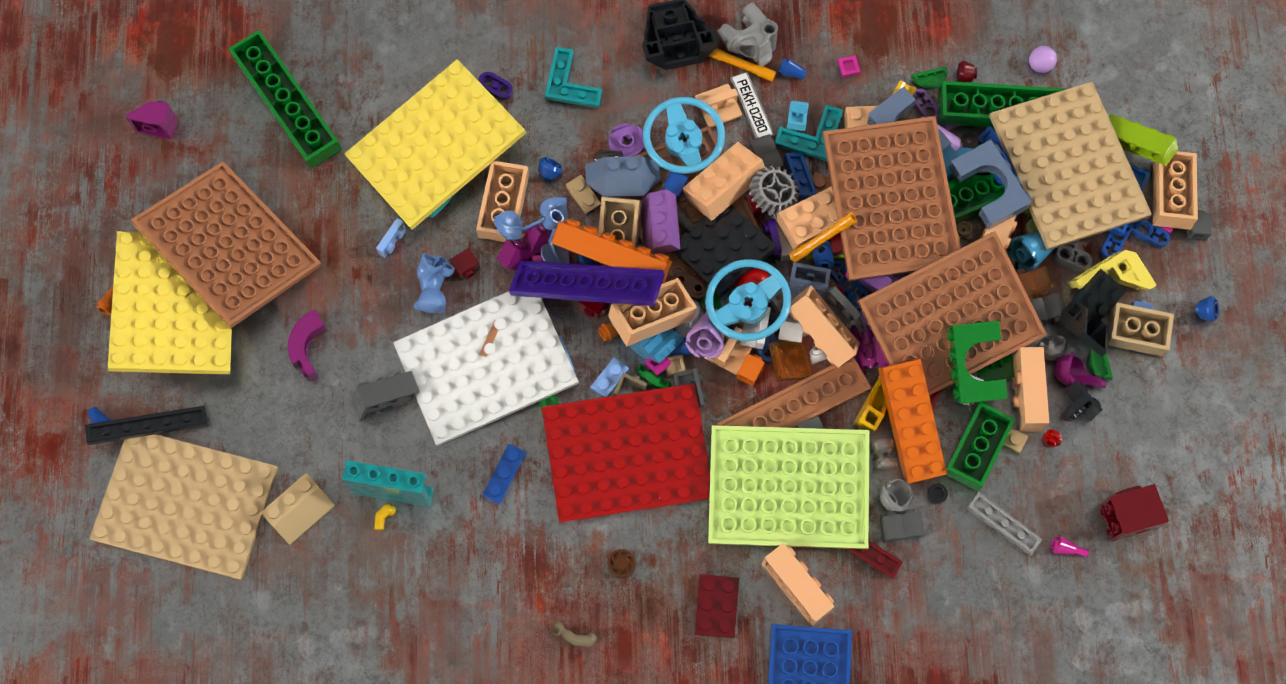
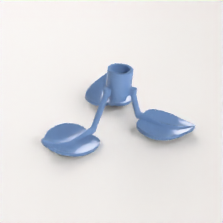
M557 197L545 200L539 208L542 218L522 227L520 216L515 212L504 211L494 217V224L498 232L504 238L512 241L521 239L522 231L543 223L545 229L552 230L548 240L549 244H544L541 248V256L544 262L569 264L567 249L551 243L559 221L568 219L567 198Z

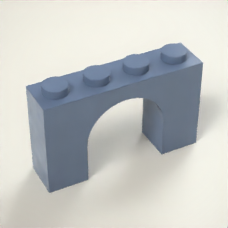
M903 86L869 112L867 122L869 125L895 122L900 116L915 106L916 100ZM938 129L943 152L951 146V142Z
M992 140L951 161L949 168L959 183L979 172L993 173L1003 182L1005 189L1003 196L982 207L979 213L988 230L1029 208L1031 204L1029 193L1023 190L1019 177L1017 175L1014 176L1010 163L1003 159L999 146L994 144Z

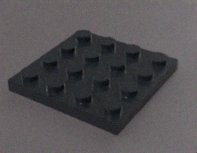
M730 205L712 221L706 216L700 219L679 237L680 250L672 252L709 286L712 278L724 266L745 259L764 261L777 250V246L734 206ZM743 267L729 272L720 280L716 286L715 293L720 297L723 296L747 272L755 267Z

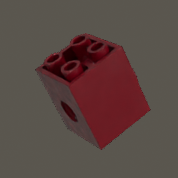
M1155 484L1145 487L1134 486L1121 490L1100 504V514L1106 520L1108 525L1106 530L1109 537H1112L1113 542L1156 530L1169 522Z

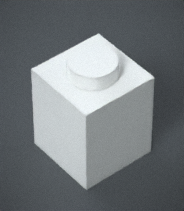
M787 317L779 328L778 339L801 343L802 337H806V334L798 320L795 321L793 318Z

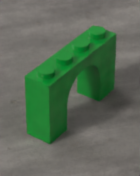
M999 321L948 326L949 330L946 331V336L951 346L948 354L949 360L952 361L953 365L951 379L955 383V388H953L954 400L959 404L1008 399L1006 379L979 381L968 373L965 366L966 354L973 345L980 342L1001 340Z

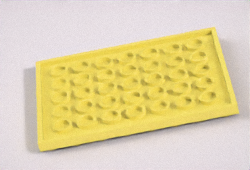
M457 59L344 154L410 229L413 230L527 132Z
M117 231L108 371L230 374L232 328L230 329L140 232Z

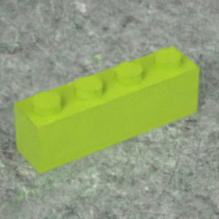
M1113 114L1108 116L1123 150L1167 166L1178 151L1177 139L1171 134L1161 133L1154 128L1142 126L1138 122L1126 120L1122 116H1115Z

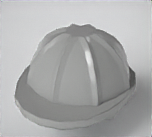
M900 478L884 482L882 485L879 501L888 511L902 512L908 508L913 492L906 481Z

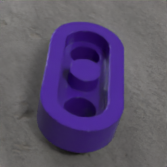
M484 72L479 76L478 81L492 96L500 100H507L512 96V85L508 81L492 72ZM502 90H506V91H507V92L504 93V94L501 93Z
M775 219L766 220V223L763 224L764 235H767L777 246V250L772 253L773 256L780 255L782 247Z

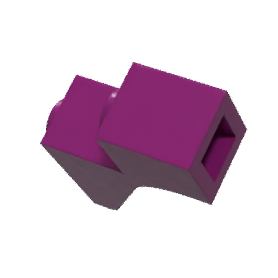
M540 223L529 228L522 241L506 239L497 256L498 261L506 269L517 271L520 261H527L533 255L541 253L542 246L549 244L548 240L552 230L545 229L543 224Z

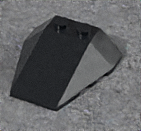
M672 0L648 6L645 36L642 45L646 61L664 70L702 63L718 47L714 30L705 24L703 18L697 16L696 11L686 0Z

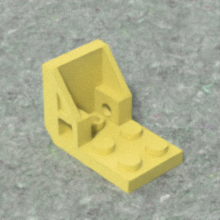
M1128 250L1115 252L1067 282L1071 289H1081L1101 268L1118 284L1138 291L1149 290L1156 286L1137 253Z

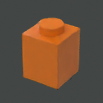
M747 354L737 372L736 378L753 387L764 368L765 362L758 355Z

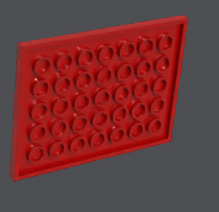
M695 383L542 407L559 523L710 499V468Z

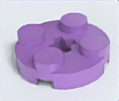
M622 123L612 129L608 144L613 155L616 157H630L641 154L644 151L643 131L640 127L630 125V123ZM624 138L632 140L629 145L623 144Z

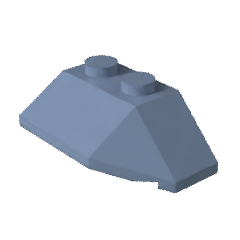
M642 156L603 157L585 165L586 184L603 197H643L656 184L661 182L660 166L653 160Z

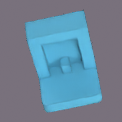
M790 102L787 129L805 131L809 103Z

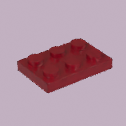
M699 575L694 635L735 638L739 578Z

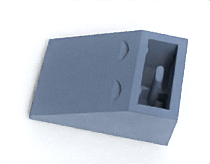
M793 262L789 280L791 302L805 285L807 287L812 285L821 296L828 289L831 269Z

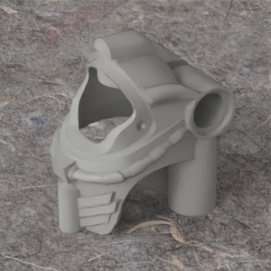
M751 2L743 9L745 16L742 22L747 27L746 29L738 31L728 24H723L716 31V34L724 44H727L728 51L753 58L760 67H763L771 61L772 52L776 49L778 25L774 21L767 19L756 4Z

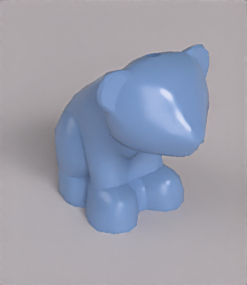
M422 254L417 267V277L419 278L422 293L414 303V309L427 313H442L445 311L446 298L440 291L445 277L451 276L455 268L442 256Z

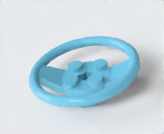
M676 97L662 102L651 111L644 124L643 142L647 153L657 165L670 172L691 174L707 168L719 157L725 143V128L718 113L707 103L691 97ZM681 104L693 105L704 110L716 124L718 132L717 144L711 155L704 161H701L699 153L702 146V132L693 120L687 119ZM665 109L668 119L665 135L666 150L671 156L680 158L685 166H677L666 162L655 152L650 139L652 124L655 118ZM681 138H686L687 142H683Z
M753 259L739 260L724 266L710 281L705 298L706 310L713 325L724 335L740 341H756L773 334L785 322L791 307V292L784 276L772 265ZM743 267H755L772 275L757 285L749 282L738 286L729 296V303L715 312L713 296L716 286L729 272ZM782 289L783 307L781 313L768 328L756 333H740L726 327L738 322L750 323V325L760 322L766 316L768 303ZM752 301V306L749 307L747 305L745 307V302Z

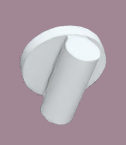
M816 346L809 352L812 364L827 359V354Z

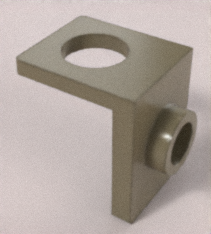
M623 372L613 395L619 394L624 382L643 391H646L647 383L641 381V378L635 374L630 376Z

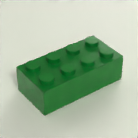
M979 402L946 466V476L979 492L1016 419L983 402Z

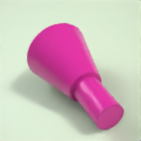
M1058 535L1051 542V549H1053L1054 554L1088 556V549L1078 547L1061 535Z

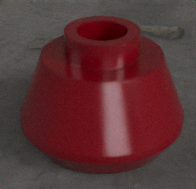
M962 60L958 63L957 82L972 83L973 79L977 78V68H974V64Z

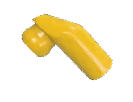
M384 504L376 512L374 530H384L385 518L388 515H394L396 512L394 505Z

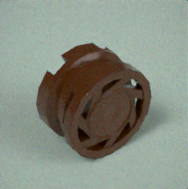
M618 549L610 554L608 567L614 576L627 578L634 573L636 561L630 551Z

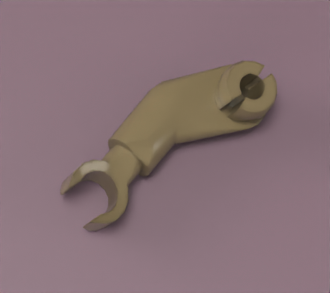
M558 620L554 623V628L552 629L554 635H563V638L573 646L592 647L597 640V636L591 632L587 635L574 634L572 631L565 629Z

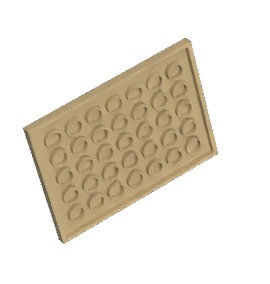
M1093 81L990 113L991 122L1004 152L1008 155L1015 174L1021 181V187L1031 197L1029 210L1046 250L1121 227L1152 215Z
M156 434L124 439L89 540L242 581L263 517L260 512L266 508L278 467Z

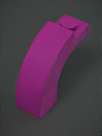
M315 309L298 320L291 330L288 339V354L295 369L299 367L304 377L309 376L311 381L318 378L308 360L307 349L315 337L327 331Z

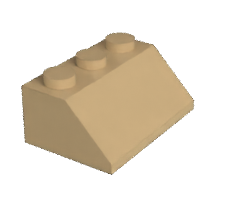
M305 473L260 513L285 541L291 545L333 509L335 505L311 477Z

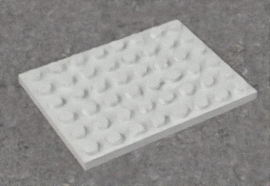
M508 291L393 342L405 372L412 371L420 390L416 399L437 447L579 384L542 298L511 296ZM494 323L498 332L493 344L487 343L484 346V351L488 354L485 357L479 353Z

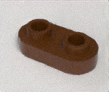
M677 272L673 275L672 280L676 278L684 279L682 285L692 299L699 301L706 297L708 287L705 282L685 272ZM700 287L702 290L698 292L695 288Z

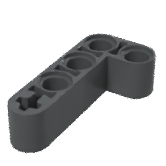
M1077 240L1057 247L1053 260L1059 267L1082 274L1092 264V257L1089 253L1077 249L1080 241ZM1060 253L1065 254L1068 259L1062 258ZM1078 260H1082L1085 266L1080 265Z

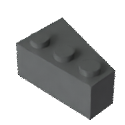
M399 371L394 376L388 378L383 376L375 382L369 383L366 381L360 383L354 392L351 402L358 420L362 421L365 419L364 415L375 411L376 414L382 412V408L391 405L396 407L415 399L420 390L412 371Z

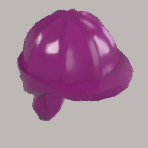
M1071 352L1070 355H1064L1056 361L1054 374L1067 387L1077 380L1079 383L1093 388H1106V382L1102 378L1088 374L1082 360L1075 356V352Z

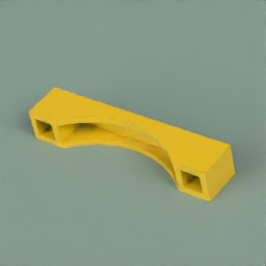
M880 376L853 423L860 430H869V434L877 430L887 409Z

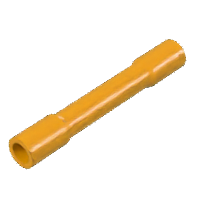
M718 48L708 56L754 73L773 82L776 76V71L764 66L760 67Z
M848 213L834 225L790 252L791 260L796 263L812 250L856 223L857 219L854 214Z

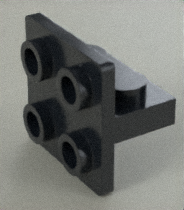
M1076 380L1065 391L1074 402L1061 414L1065 421L1070 417L1074 420L1082 412L1092 421L1103 410L1100 402L1096 398H1092L1083 383H1079Z

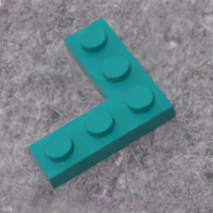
M556 47L545 99L599 109L602 89L567 83L574 50Z
M825 105L816 137L779 127L775 146L827 161L822 133L823 131L838 129L843 110Z

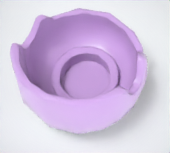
M1039 46L1029 56V64L1037 73H1047L1053 70L1057 63L1056 53L1049 46Z

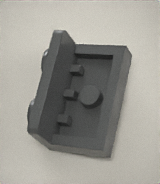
M697 367L692 368V370L673 373L675 386L695 383L699 408H704L707 396L705 390H701L700 383H703L701 372H697Z

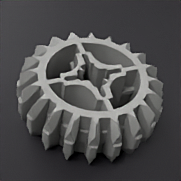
M773 165L769 166V168L764 167L761 171H757L756 176H753L751 179L749 195L754 196L751 202H756V208L761 207L762 213L768 211L769 216L773 213L775 216H778L779 212L797 204V198L800 195L797 192L799 187L795 186L797 180L791 179L793 174H786L787 169L781 171L780 166L774 169ZM768 180L767 186L762 188V182ZM786 194V201L781 203L782 196Z

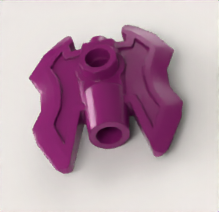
M852 325L850 331L860 342L854 358L863 374H866L865 366L869 367V369H874L876 365H878V368L887 366L888 362L872 330L862 331L860 336L856 325Z

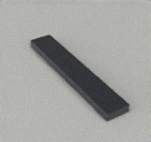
M205 406L87 424L85 425L87 444L93 445L208 426Z

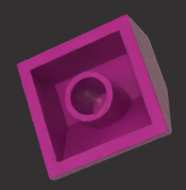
M150 101L126 116V119L136 133L171 140L178 121L169 104L164 101Z

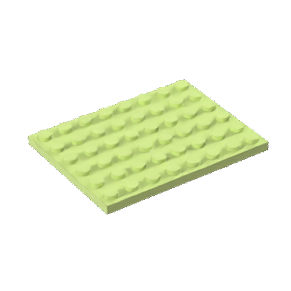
M712 425L708 544L780 546L784 543L786 547L789 545L790 547L868 549L869 430Z

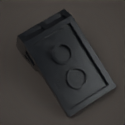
M1100 268L1061 312L1060 322L1103 357L1108 349L1109 326L1101 320L1127 291Z

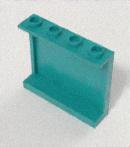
M346 460L342 481L354 495L430 507L434 490L433 487L424 485L425 473Z

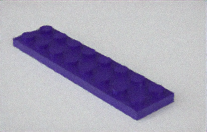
M520 261L509 293L511 296L655 306L665 274L663 270Z

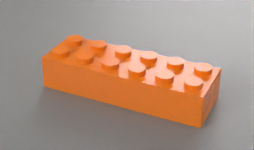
M571 218L559 221L551 242L552 244L611 267L663 270L665 276L662 284L665 283L672 261L668 260L669 256L662 253L652 254L649 248L644 246L634 247L631 241L625 239L616 240V236L607 232L598 233L597 228L589 225L580 226L579 221Z
M921 359L879 367L878 371L904 481L913 483L946 475L947 471Z

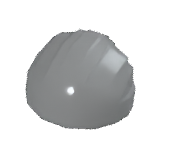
M1051 335L1039 341L1037 347H1044V359L1056 361L1065 355L1067 342L1063 336Z

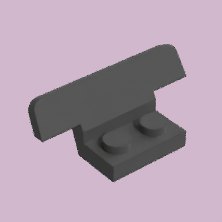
M805 285V286L797 293V295H798L799 293H801L804 289H806L807 286ZM835 286L827 289L821 295L845 326L861 315Z

